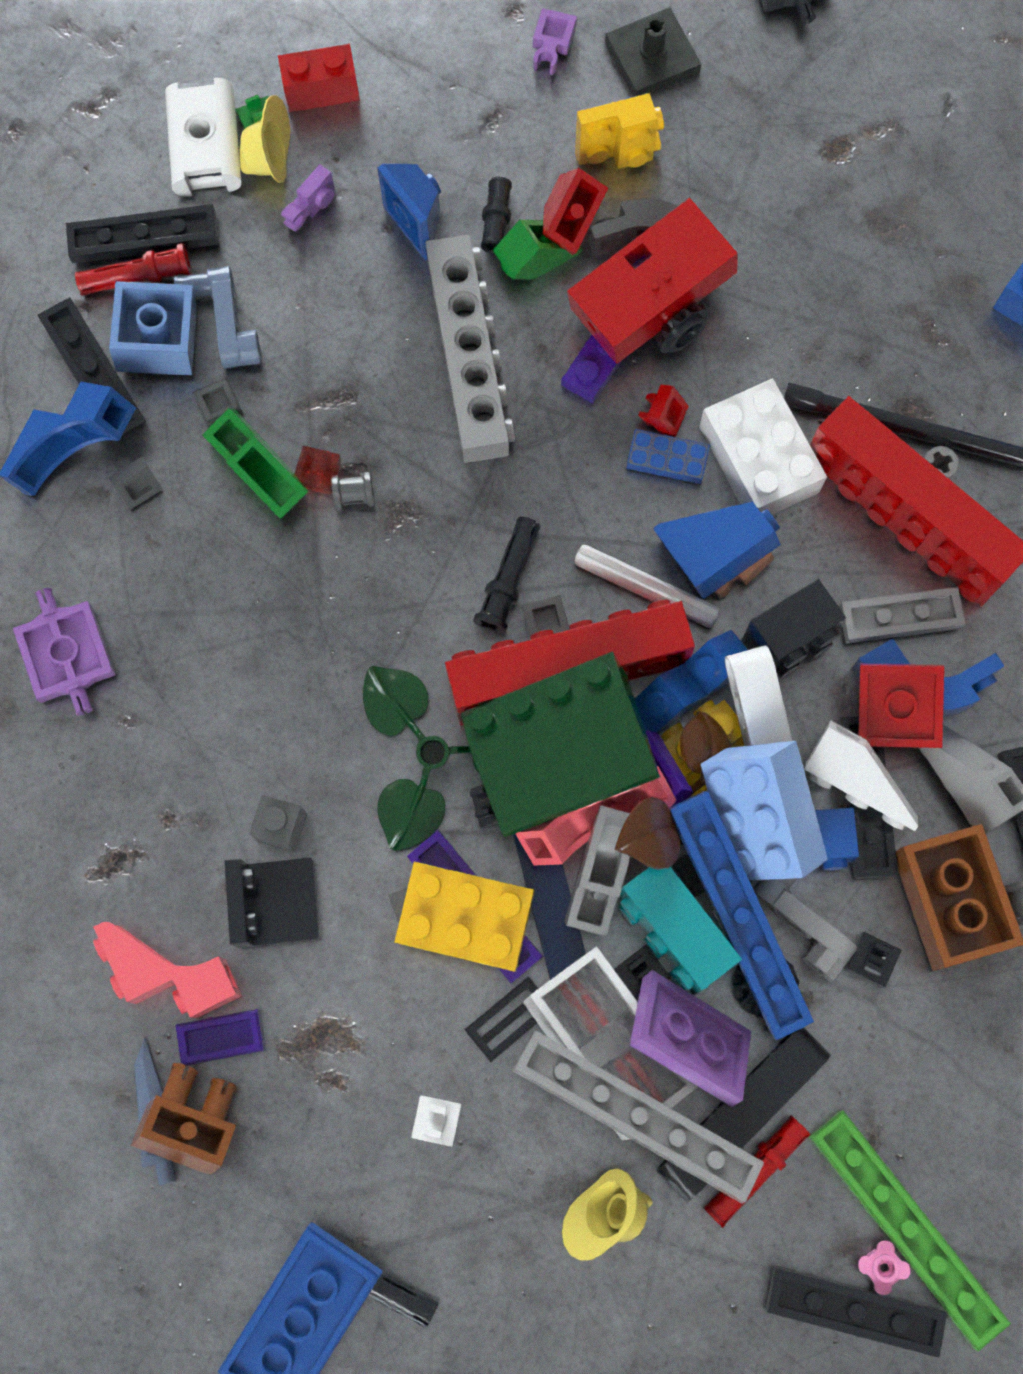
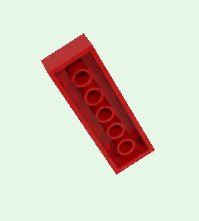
M850 396L817 428L810 447L826 476L838 485L840 493L851 501L856 500L862 505L876 524L886 526L894 532L903 547L920 554L927 560L928 567L935 574L941 577L946 576L959 588V593L966 600L976 602L982 607L1023 563V540Z
M665 599L649 604L647 610L632 613L629 609L614 612L605 621L593 623L592 620L578 621L571 624L569 630L558 633H554L553 630L539 631L532 634L530 640L516 644L514 640L500 641L493 644L491 650L475 654L474 650L461 651L451 657L452 660L446 661L445 667L459 724L462 726L464 724L461 712L612 651L626 672L629 682L665 673L684 664L692 656L695 643L682 601L670 603V600Z

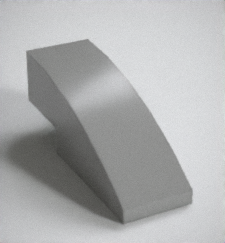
M602 805L599 806L564 920L566 926L607 937L616 900L620 897L631 857L615 850L622 827L630 813Z

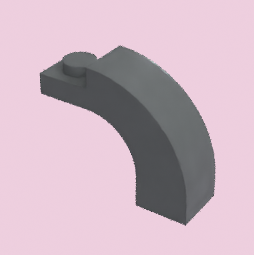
M633 199L620 202L619 217H606L590 226L589 247L593 257L624 248L678 206L655 199Z

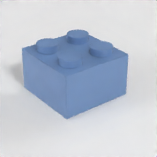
M116 281L109 345L116 372L192 375L197 306L193 285Z

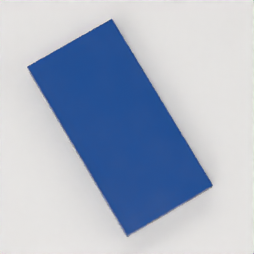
M311 1222L222 1363L218 1373L320 1374L383 1271Z

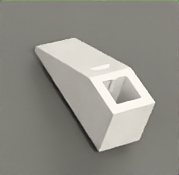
M830 720L806 762L804 770L810 772L809 778L824 788L830 789L833 785L847 793L845 798L859 808L867 809L870 806L883 813L881 818L897 829L903 830L906 826L916 831L918 827L917 814L868 741Z

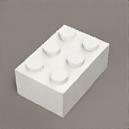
M773 378L703 410L699 428L710 445L711 451L740 504L753 501L760 512L768 509L773 515L819 494L827 476Z

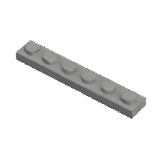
M535 1030L532 1033L512 1071L738 1202L746 1203L762 1169L763 1161Z

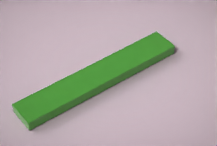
M843 1110L838 1111L811 1133L809 1138L894 1245L903 1259L909 1264L910 1268L942 1309L947 1312L949 1318L974 1350L979 1352L1011 1324Z

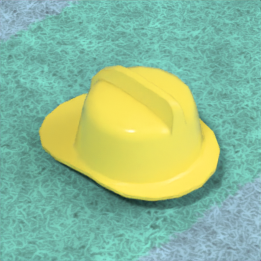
M277 95L269 96L266 100L262 119L243 130L239 149L240 169L247 175H272L275 181L282 183L286 178L290 122L286 106Z
M619 1168L607 1171L592 1186L577 1197L565 1215L562 1237L568 1253L580 1261L593 1260L605 1253L617 1242H627L635 1239L645 1227L648 1209L653 1203L651 1197L636 1187L634 1180L628 1172Z

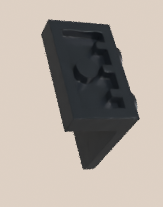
M311 858L247 864L242 859L224 860L229 940L231 945L237 948L310 941L319 938L314 861Z

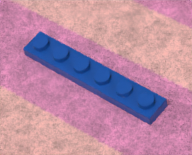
M704 791L670 807L671 818L677 826L676 829L727 940L742 958L739 966L772 1037L775 1040H779L813 1023L814 1020L709 792Z

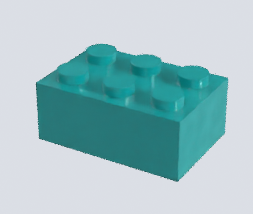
M649 867L622 888L618 909L632 926L636 923L641 926L647 934L643 939L645 945L649 947L657 959L663 956L673 968L669 975L679 987L686 991L690 990L693 995H696L742 960L671 867L661 870Z

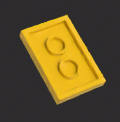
M414 862L394 943L517 972L535 890Z

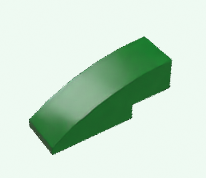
M228 408L202 434L227 460L226 463L280 519L309 492L285 462L236 409Z

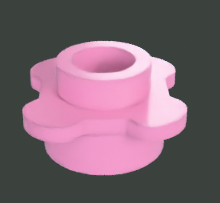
M880 1241L877 1244V1249L869 1252L867 1256H862L858 1261L859 1271L862 1274H866L873 1281L874 1290L880 1295L890 1294L892 1286L900 1279H907L911 1272L909 1264L899 1259L895 1253L894 1245L889 1241ZM884 1263L888 1265L886 1272H882L880 1269Z

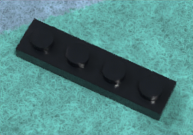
M213 204L66 223L68 257L72 263L142 255L149 250L157 253L176 249L177 244L184 243L186 249L219 245L216 211Z
M71 297L38 314L37 316L78 384L86 382L112 387L136 407L124 433L145 422L144 417Z
M859 716L840 717L837 723L840 726L858 735ZM871 746L886 768L884 747ZM846 799V807L854 808L859 857L852 861L854 879L897 876L898 868L893 826L881 818L883 813L870 806L867 809L859 808Z
M775 1266L765 1308L767 1313L940 1358L947 1312Z

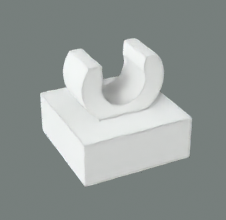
M420 1095L411 1138L453 1147L462 1104Z

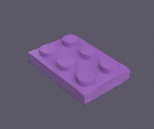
M654 970L642 978L630 1046L731 1107L743 1101L751 1031Z

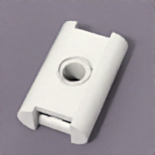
M214 78L213 85L182 89L179 88L178 83L167 86L165 89L173 192L179 196L192 197V190L226 186L228 192L237 190L241 186V172L232 83L227 79Z

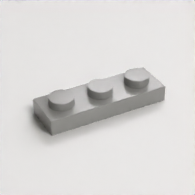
M958 587L845 601L839 605V608L846 617L842 624L846 644L962 629L966 625Z

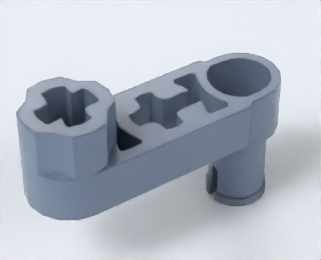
M231 267L207 269V273L174 276V284L193 285L195 298L211 296L213 299L218 348L223 368L261 364V349L256 329L240 331Z

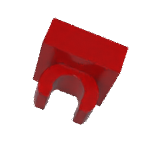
M661 384L657 394L650 393L646 395L645 399L651 405L649 412L640 411L638 416L647 426H654L659 434L676 437L689 406L674 386Z

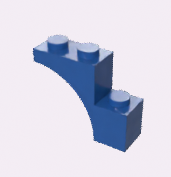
M80 382L63 415L36 409L32 411L0 471V477L22 493L35 497L46 478L70 455L96 442L119 441L136 407L112 387Z
M732 629L708 640L684 664L659 675L635 698L645 732L650 730L660 734L700 702L729 685L725 656L748 650Z

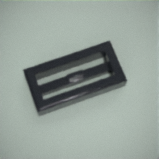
M529 976L464 1029L490 1062L537 1024V1021L532 1016L493 1050L489 1048L487 1043L528 1010L524 1003H522L484 1036L481 1037L477 1033L479 1028L527 988L531 993L539 989Z

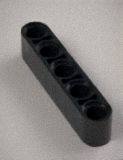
M804 1027L785 1036L746 1076L743 1101L733 1107L722 1101L699 1125L742 1149L826 1063L831 1054ZM666 1159L656 1169V1172L686 1203L691 1201L707 1185L706 1182Z

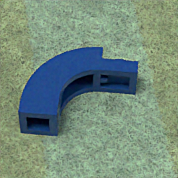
M891 639L860 657L852 669L860 680V664L910 663L894 639ZM996 653L958 675L944 677L943 718L970 709L980 700L977 694L997 682L994 675L1004 667V664Z

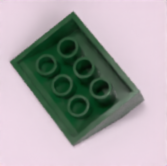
M613 651L461 712L471 753L504 837L511 836L660 778L627 674Z

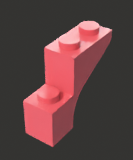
M657 766L660 774L658 779L516 833L532 864H563L578 848L588 842L600 805L631 813L639 802L652 797L662 800L670 808L677 800L659 766Z
M102 922L93 927L98 937L93 940L95 949L103 962L109 961L114 973L110 977V982L120 1000L125 998L128 1003L138 1004L176 985L177 990L173 991L172 995L182 1014L188 1012L191 1018L199 1019L242 997L226 959L218 956L194 966H177L118 925Z

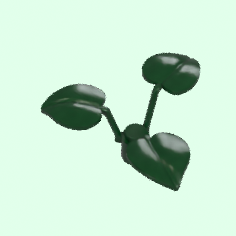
M371 666L366 673L363 685V703L368 720L376 730L388 736L399 734L407 725L419 740L416 748V757L420 764L424 766L419 785L410 779H398L388 784L379 796L377 805L378 818L386 835L388 845L392 850H403L416 846L429 838L439 828L445 816L446 807L443 795L436 790L425 789L431 769L442 768L448 762L451 754L471 753L469 746L449 747L438 736L425 737L413 720L423 716L428 707L426 686L417 676L404 670ZM473 758V765H474L475 769L477 770V772L479 773V771H478V769H477V766H476V763H475L474 758Z

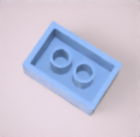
M796 741L726 748L701 763L707 790L749 880L804 878L828 860Z

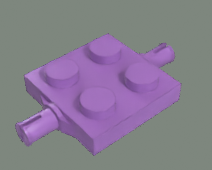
M43 588L44 593L41 590L35 593L42 614H39L31 622L13 628L36 700L43 703L61 695H70L76 715H85L84 711L90 713L93 710L86 689L92 684L116 674L93 607L89 601L71 607L57 608L52 588Z

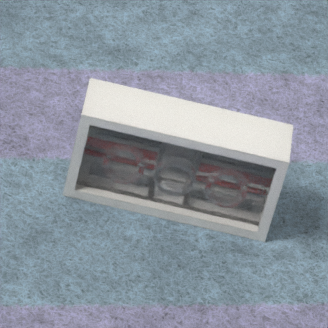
M597 946L523 1001L548 1038L669 1108H672L698 1087L630 1046L638 1002ZM614 1130L622 1141L629 1139L628 1137Z

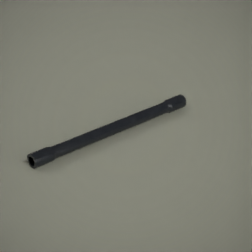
M790 382L784 396L787 405L790 407L830 415L845 400L827 395L820 390ZM858 403L894 433L1023 467V447Z

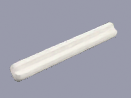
M582 545L576 554V566L650 601L656 602L665 599L670 600V603L682 601L686 617L701 625L711 628L719 616L720 609L718 606L590 546Z

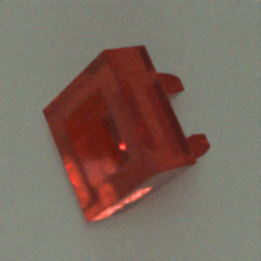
M303 445L294 474L306 489L331 495L332 476H337L341 463L340 454Z

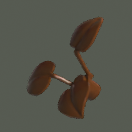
M701 711L697 712L686 723L680 738V750L684 762L691 771L700 774L698 781L690 786L693 790L691 795L706 784L701 763L724 749L732 747L721 725L710 715ZM652 797L639 802L627 817L618 837L615 850L631 856L653 869L661 870L671 867L678 858L680 845L683 842L666 803Z

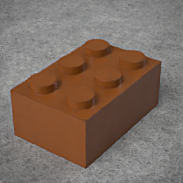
M982 824L906 845L896 851L897 868L932 971L1023 945L1022 934Z

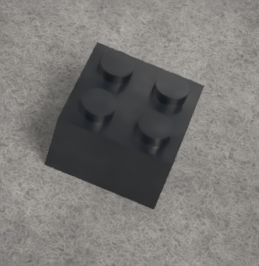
M818 578L751 619L741 642L748 650L766 645L771 652L776 673H778L780 678H783L800 667L801 664L799 662L811 653L813 658L830 649L834 645L832 641L841 635L839 628L846 620V617Z

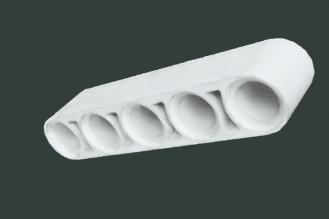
M765 645L725 656L726 671L744 746L792 741L775 664L769 648Z

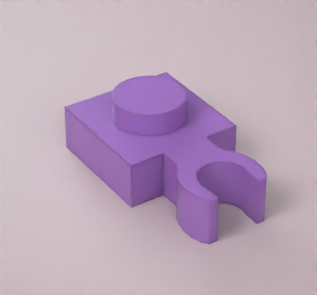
M542 8L533 36V48L538 49L534 54V71H537L539 63L545 60L551 63L550 75L556 72L557 53L568 55L577 25V16Z
M320 164L296 190L298 197L288 204L281 213V216L286 218L283 223L294 232L301 228L308 215L313 218L320 209L326 208L334 197L335 188L332 174Z

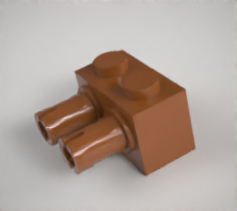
M173 1063L162 1096L155 1095L146 1105L131 1146L211 1175L222 1167L236 1128L235 1124L224 1120L237 1086L228 1082L227 1086L223 1087L225 1080L212 1078L208 1094L200 1112L185 1106L198 1071L189 1067L182 1079L186 1065Z

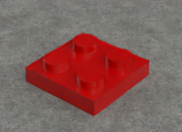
M860 664L858 735L866 739L870 746L942 748L945 666Z

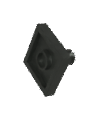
M670 7L605 33V43L634 97L652 93L700 73L701 62Z

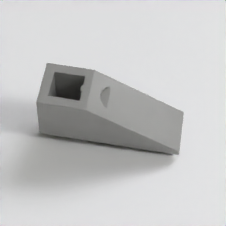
M944 724L942 748H919L941 779L943 786L950 792L964 813L970 825L982 824L985 833L1023 811V784L1012 768Z

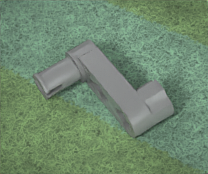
M797 878L759 880L753 888L759 903L813 944L804 956L803 961L818 975L833 982L856 952V945L791 894L790 887Z

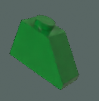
M519 219L494 248L493 252L500 260L502 270L512 279H536L579 255L583 248L580 245L577 253L572 255L543 235V220Z

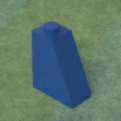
M753 501L659 523L653 528L662 544L702 599L711 595L781 545L776 531L780 529L779 524L768 509L760 512Z

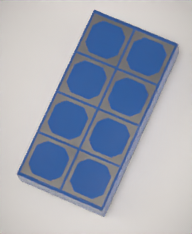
M635 429L626 469L701 484L710 445Z

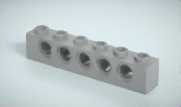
M470 234L425 241L464 463L509 456V442L515 441L512 419L504 420L502 407L508 406V397L505 383L498 384L496 377L497 372H502L499 350H491L489 338H495L492 315L485 316L483 304H489L486 281L479 282L477 271L483 270L479 247L472 248ZM458 276L464 277L466 279L460 283L450 281L452 278ZM461 310L472 312L471 315L466 317L458 316L456 313ZM467 344H476L479 346V348L474 351H466L462 349V347ZM473 378H482L486 381L480 386H472L468 383ZM481 412H487L493 416L488 421H478L474 418Z

